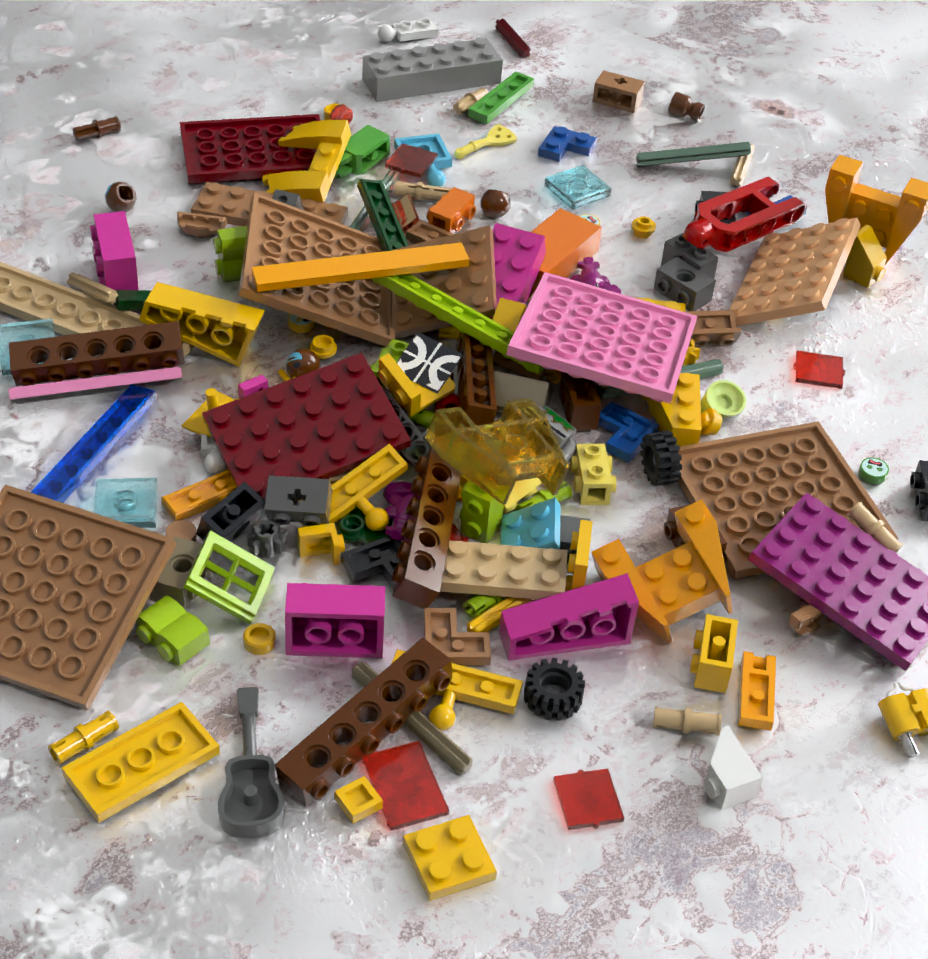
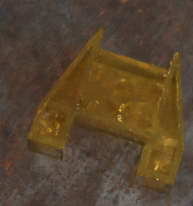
M531 398L507 400L498 423L478 426L473 423L461 407L438 409L434 413L425 439L443 460L502 505L507 503L516 481L539 478L553 496L557 495L569 470L568 463L547 416Z

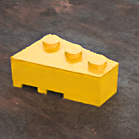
M680 373L671 404L656 402L650 397L641 395L649 406L651 417H654L657 424H659L658 432L669 430V432L673 433V437H676V445L679 446L699 443L701 435L699 374Z

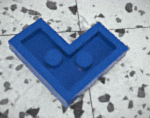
M554 126L539 146L538 156L560 162L566 151L589 157L596 146L597 137L590 136L584 132L579 133L568 130L566 127Z
M612 401L600 412L598 425L615 433L606 442V451L628 463L642 450L640 447L641 442H643L642 437L648 433L658 432L659 424Z

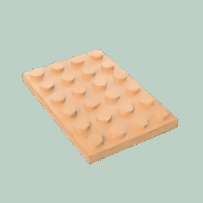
M858 217L852 219L841 218L833 223H818L809 228H794L789 232L771 233L764 237L729 310H734L736 326L826 310L861 225Z

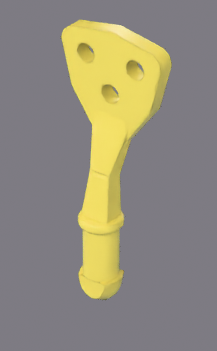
M497 124L488 132L486 138L470 141L469 144L457 148L454 156L457 159H463L466 155L476 152L483 146H505L515 143L517 137L510 129Z

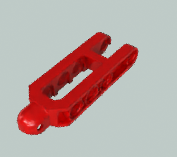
M765 177L699 203L694 220L686 226L683 238L701 249L711 246L717 251L729 252L796 223L803 216L807 205L797 197L778 204L773 203L770 198L777 194L780 185L772 178ZM748 211L752 214L730 224L720 221L725 218L730 219L732 215L739 212L744 213Z

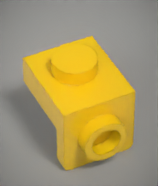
M329 523L298 528V551L300 558L331 554L333 565H340V553L345 552L343 535H337L335 524Z

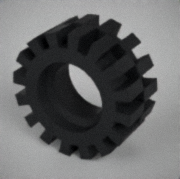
M669 430L645 434L642 437L643 442L640 444L642 448L640 456L643 457L641 463L645 467L643 471L644 474H647V480L652 485L678 481V477H681L680 470H682V464H680V460H682V457L678 452L680 447L676 445V437H673V433L669 432Z
M552 658L551 663H548L547 659H542L540 665L537 662L534 663L532 670L529 669L527 672L524 701L525 703L528 702L527 707L530 711L536 708V716L540 717L542 713L546 714V720H551V716L555 715L556 720L560 721L563 719V714L570 718L573 715V711L577 713L580 705H582L585 688L584 675L581 671L577 672L578 667L574 664L569 668V661L563 659L562 664L557 663L558 658ZM551 684L558 685L564 688L566 692L554 694L547 692L542 687Z

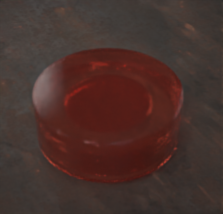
M344 104L337 105L330 114V120H348V124L353 119V111Z

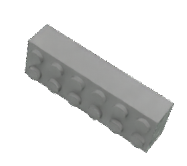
M487 38L455 41L448 44L438 43L427 47L417 46L406 50L395 49L392 52L385 53L374 52L371 55L363 56L362 80L376 102L500 84L503 59Z

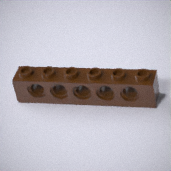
M179 321L9 343L10 371L16 386H29L43 382H61L74 378L85 379L105 374L116 375L121 372L135 370L146 371L158 367L171 368L185 364Z
M459 332L456 351L464 354L457 364L460 434H465L471 438L481 437L489 439L497 412L492 348L481 344L479 340L469 334Z
M434 446L430 448L426 456L421 455L415 466V471L418 472V475L411 485L410 492L413 493V497L410 499L405 512L409 515V518L404 523L401 531L404 541L398 548L396 559L399 560V564L396 566L391 577V582L395 583L392 597L422 609L429 608L440 593L464 463L463 459Z
M422 637L275 764L278 783L306 808L313 801L323 798L329 791L330 786L339 778L348 776L356 763L365 755L368 756L374 753L382 740L390 733H396L408 717L414 712L421 711L434 694L445 690L452 680L451 659ZM366 721H374V722L368 723V724H367V723H364V722H366ZM348 742L346 745H339L340 743ZM317 764H324L322 767H313Z

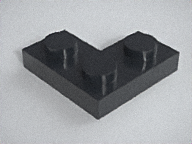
M387 536L341 553L340 562L354 582L382 572L394 588L395 583L391 582V577L396 566L399 564L396 554L402 542Z

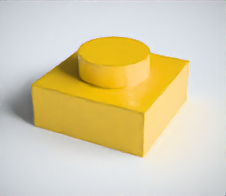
M365 776L334 791L335 801L352 824L383 809L382 798Z

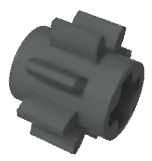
M261 521L256 526L252 525V534L247 535L248 547H253L254 556L272 558L277 553H282V545L286 544V533L280 532V524H275L272 521Z

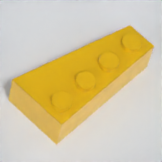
M157 282L145 300L139 321L148 325L179 321L184 342L240 367L251 346L265 310Z

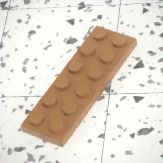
M206 182L191 208V213L226 217L227 224L247 226L250 202L254 192L272 198L273 194L266 191L244 189L243 187L221 185L216 182ZM301 199L304 211L342 225L348 216V207L335 203L317 202L312 199Z

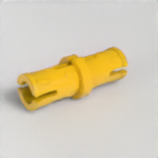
M107 710L94 720L84 725L79 724L75 726L73 732L48 746L49 753L58 765H61L84 749L86 751L92 749L94 743L117 731L119 724L115 716Z

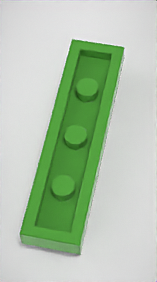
M515 71L468 109V117L480 123L488 124L534 86V78Z

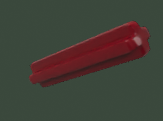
M497 19L495 28L522 58L525 56L529 57L531 48L505 19Z

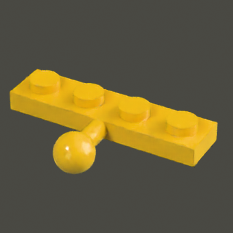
M390 444L331 485L333 494L329 523H336L358 507L364 513L366 526L371 531L380 532L388 526L389 516L387 512L381 508H374L367 499L408 470L406 461Z
M397 649L392 663L406 651ZM452 663V680L445 690L438 691L435 694L443 697L440 704L433 707L430 711L429 720L441 731L449 730L454 725L456 719L455 712L452 709L455 700L514 714L522 691L523 681Z

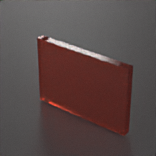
M420 741L374 752L362 758V764L365 766L371 784L383 800L382 811L390 831L449 815V806L446 804Z

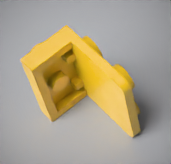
M389 353L379 358L378 376L381 382L390 389L398 404L403 406L410 416L415 415L455 391V383L450 377L437 394L411 381Z

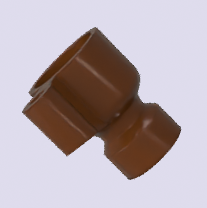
M676 91L671 99L668 113L679 117L689 115L691 119L699 121L703 115L705 105L699 102L693 103L690 96Z

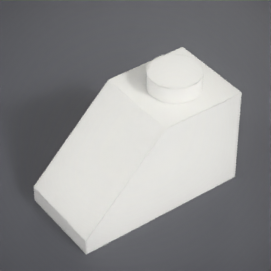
M729 726L723 727L709 764L706 779L704 780L706 793L711 799L716 801L721 810L757 798L763 779Z

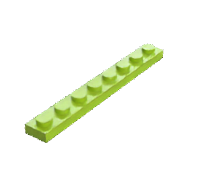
M412 274L371 278L376 284L385 286L397 296L406 298L418 308L427 310L439 320L448 322L458 328L460 332L469 334L479 340L481 344L490 346L502 353L504 357L518 362L528 371L538 374L545 370L541 365L528 361L521 362L514 357L506 355L508 345L514 335L513 331Z

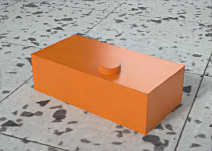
M560 208L533 229L532 233L545 236L546 254L530 292H535L544 272L568 278L578 269L579 261H583L584 257L594 256L599 251L602 227Z

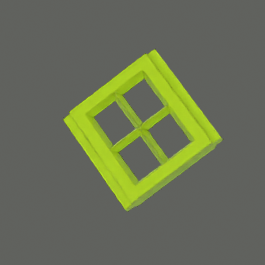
M210 530L185 580L183 588L250 625L257 614L275 567ZM212 551L233 562L229 572L208 560ZM238 566L258 577L255 586L234 575ZM204 568L225 579L222 588L201 578ZM230 583L251 594L248 603L227 592Z

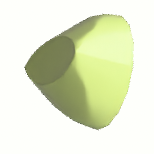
M727 380L716 381L708 387L701 399V413L705 412L708 408H712L718 414H721L722 418L737 416L745 408V394L733 382Z

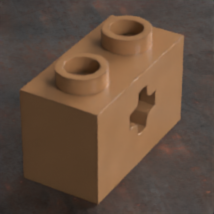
M603 70L595 82L592 102L635 113L643 99L645 81Z

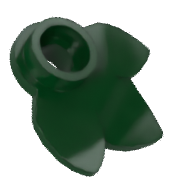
M358 507L346 514L337 525V534H342L344 541L347 542L359 541L367 544L390 536L385 534L386 528L380 532L371 531L366 526L364 513ZM389 518L388 526H392L393 519Z

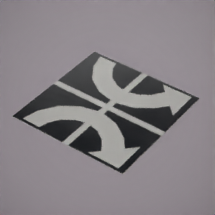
M417 332L396 363L411 381L438 394L464 354Z

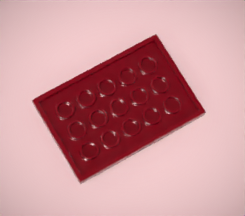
M319 114L179 122L188 183L202 184L214 181L227 182L229 180L249 181L263 178V175L288 171H308L317 149L279 146L278 140L292 132L294 126L321 121Z
M363 353L202 412L203 420L236 487L246 482L264 500H266L269 475L329 479L355 469L388 444L397 452L411 446L410 437Z

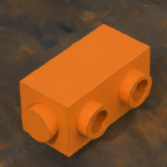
M453 187L434 206L429 208L426 216L428 223L453 234L459 232L462 226L475 215V195Z

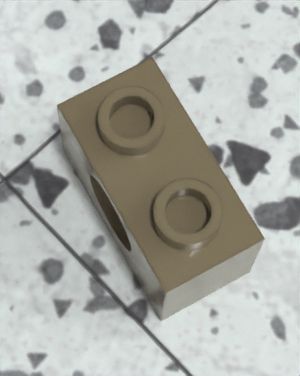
M175 536L176 547L150 594V601L157 602L167 595L176 600L186 610L191 600H195L197 595L183 588L202 544ZM204 568L201 578H208L212 571Z

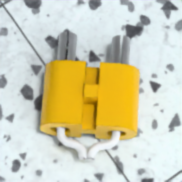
M901 681L893 683L894 689L888 691L886 698L878 703V707L893 740L902 741L908 757L913 758L920 753L914 742V735L918 734L919 737L928 735V688L917 689L912 686H904ZM899 688L904 691H911L909 695H905V693L896 694Z

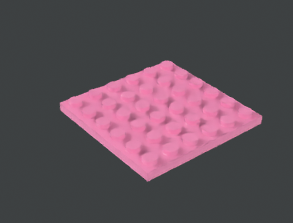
M544 272L508 345L506 355L514 357L521 362L528 361L541 365L548 370L555 369L568 373L575 378L582 377L595 381L602 386L623 389V391L629 394H640L650 397L656 402L671 404L698 316Z

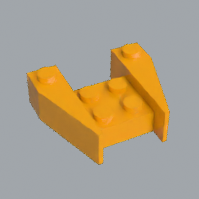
M839 154L830 168L825 187L828 223L836 222L841 218L852 219L858 217L861 225L860 229L865 225L871 226L881 247L886 248V265L928 209V182L911 177L901 197L858 183L863 162Z
M702 499L674 512L677 531L683 539L684 545L637 567L633 564L619 539L591 552L595 569L602 581L628 573L639 601L636 617L667 643L672 642L670 625L720 601L728 614L733 613L717 522Z

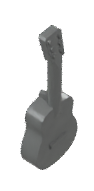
M245 687L237 689L240 718H242L243 756L232 758L226 763V784L218 800V814L220 825L227 834L239 838H256L277 831L284 822L285 809L282 791L275 782V764L273 759L269 756L257 755L256 717H258L259 689L257 687Z

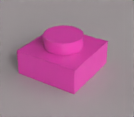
M259 375L238 384L239 398L268 388V380L263 375Z

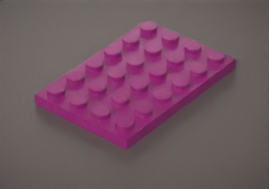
M807 492L752 551L748 558L751 563L905 672L928 641V575Z

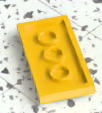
M180 702L61 768L63 777L98 823L219 755L220 747L185 704Z

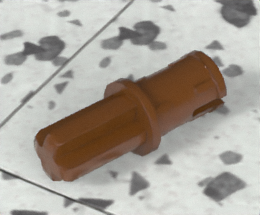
M115 116L99 121L94 119L91 124L75 127L72 131L75 140L93 136L101 138L102 135L120 132L121 124L118 117Z

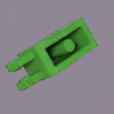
M366 125L352 135L336 171L335 178L341 179L350 173L356 175L364 174L390 155V135L370 125Z

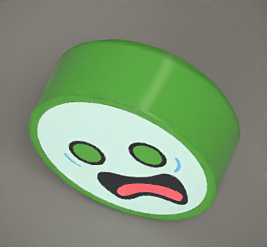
M871 457L861 462L858 473L861 479L867 483L881 484L887 479L889 467L883 460Z

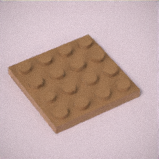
M490 225L393 249L400 250L462 242L469 257L468 267L412 273V275L484 316H494L497 308L494 237ZM392 291V326L396 339L416 335L417 332L424 333L453 326L446 321L439 320L427 310L418 308L406 298L397 296Z

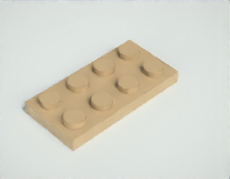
M449 540L440 591L538 600L565 592L567 550Z

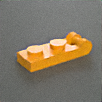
M743 651L738 725L772 730L774 724L776 656L765 655L764 658L754 656L753 652Z

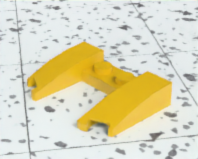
M322 120L293 127V131L286 137H281L278 140L279 146L317 149L308 171H288L263 175L264 186L269 185V190L266 192L274 194L275 189L299 194L301 199H312L324 203L351 136L348 120Z

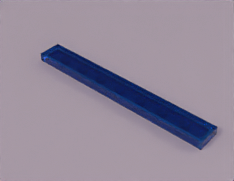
M131 384L38 483L31 493L64 503L156 401V391Z

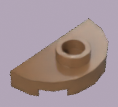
M177 212L179 228L183 232L198 238L215 235L217 230L224 229L227 226L226 217Z
M806 604L799 610L791 613L789 626L801 636L807 635L821 626L817 622L825 614L811 604Z

